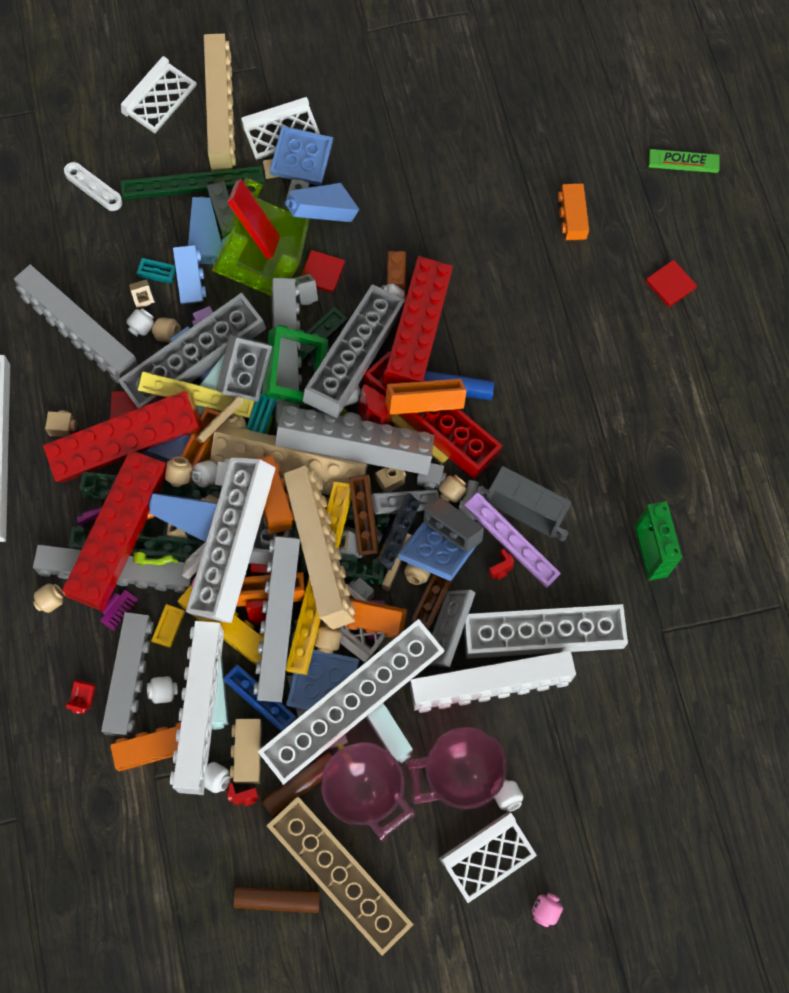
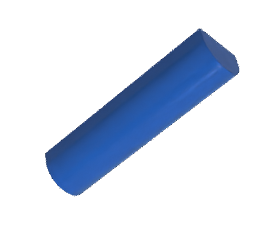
M432 371L425 372V381L462 379L466 388L465 397L492 401L495 381Z
M238 664L223 678L224 682L280 732L296 720L297 717L282 703L257 700V694H253L254 683L257 681Z

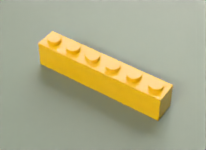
M192 584L178 600L179 605L185 610L187 609L193 589ZM234 612L232 623L204 619L191 614L199 621L220 623L224 630V641L255 665L257 662H261L258 646L259 641L263 642L264 633L258 634L253 630L254 626L247 620L241 621L238 618L239 614L237 612Z

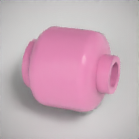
M548 893L547 896L539 895L532 908L533 919L545 927L555 925L563 911V906L558 902L559 898L551 893Z

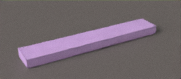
M478 491L464 505L546 588L561 574Z

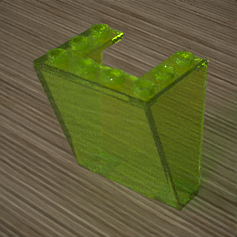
M245 178L244 184L246 187L248 185L255 187L256 191L251 192V194L281 236L273 258L266 259L232 210L212 271L272 296V279L292 278L300 263L310 218L294 217L290 211H285L258 199L257 196L262 188V184Z

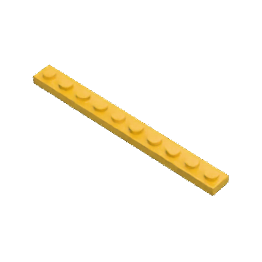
M334 482L326 512L329 513L332 519L330 528L334 531L337 541L334 542L335 547L339 549L351 501V491L349 483ZM310 577L286 666L287 672L307 675L321 621Z

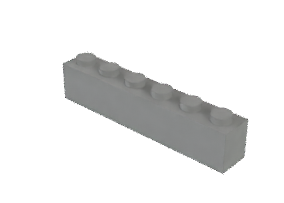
M126 612L124 614L101 730L105 735L129 738L130 733L134 731L135 721L133 720L134 712H137L139 701L136 700L137 693H140L142 689V680L140 678L141 673H144L146 669L144 657L145 653L149 652L150 647L148 636L153 631V622H151L149 615Z

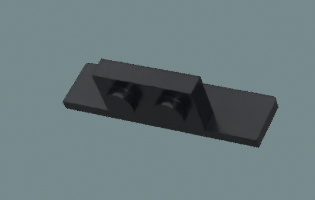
M410 493L405 495L397 515L391 516L378 545L381 552L377 561L390 571L420 505V502Z

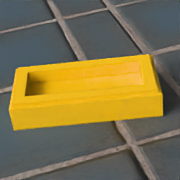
M166 604L151 641L171 648L185 610Z

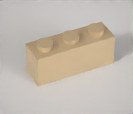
M236 719V725H232V737H235V745H231V758H234V766L230 767V777L234 778L235 784H260L261 755L258 751L261 749L262 721L261 719Z

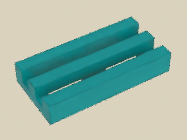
M142 258L137 276L173 284L176 266ZM144 264H145V265H149V266H153V267H158V268H162V269L171 270V272L163 271V270H160V269H158V268L146 267V266H144Z
M260 393L258 402L255 401L246 429L265 434L277 399L264 397Z

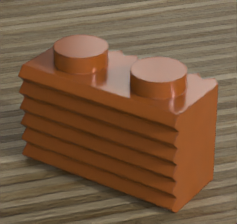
M389 251L387 258V284L393 283L405 292L406 252Z

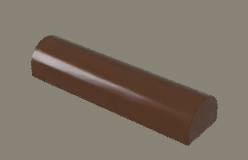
M369 475L349 477L359 556L379 553Z
M435 574L432 575L411 619L412 623L419 619L426 629L430 630L453 579L449 581Z
M327 751L261 801L274 818L297 797L301 798L340 767L330 752Z
M235 887L234 909L319 914L320 891Z

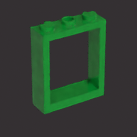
M277 325L269 331L268 344L272 346L263 381L262 396L315 408L303 402L304 392L276 386L281 338L315 346V374L327 355L328 339L322 338L319 334L310 335L306 334L303 330H291L287 326Z
M665 501L648 504L634 525L648 581L668 577L682 559L668 503Z

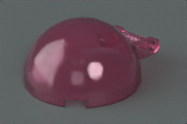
M464 727L446 732L436 739V743L430 750L428 757L407 762L414 792L412 797L413 803L420 804L440 800L450 807L462 810L475 809L486 805L498 795L505 783L507 759L503 748L495 738H491L480 729ZM426 767V778L432 792L422 793L418 768Z
M360 742L342 748L329 759L323 771L321 791L328 809L339 820L349 825L365 826L369 824L382 841H385L388 834L409 818L413 819L416 816L413 809L403 798L405 781L402 768L396 758L386 749L376 744ZM400 804L404 812L381 829L377 822L389 816Z

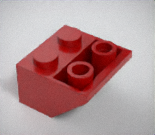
M366 384L362 388L359 399L358 415L361 416L362 421L390 425L393 414H389L385 404L386 397Z

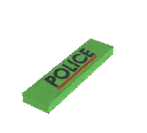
M650 149L649 167L718 173L719 155Z

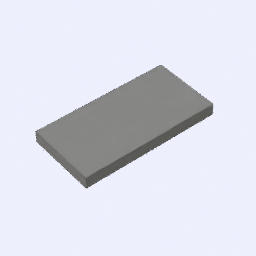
M472 590L447 592L432 632V636L445 652L428 666L450 667L475 596V592Z

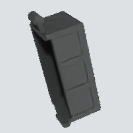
M504 466L500 469L489 490L483 486L478 487L477 491L495 509L551 538L556 537L560 541L566 540L568 531L560 528V525L572 503L570 500Z

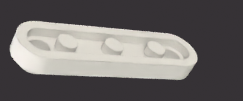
M71 162L65 166L64 173L66 178L106 209L116 211L122 206L121 196L80 164Z

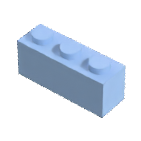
M195 245L173 248L181 304L204 302L203 298L207 297L205 286L201 284V279H204L203 268H199L198 261H202L200 250H197Z

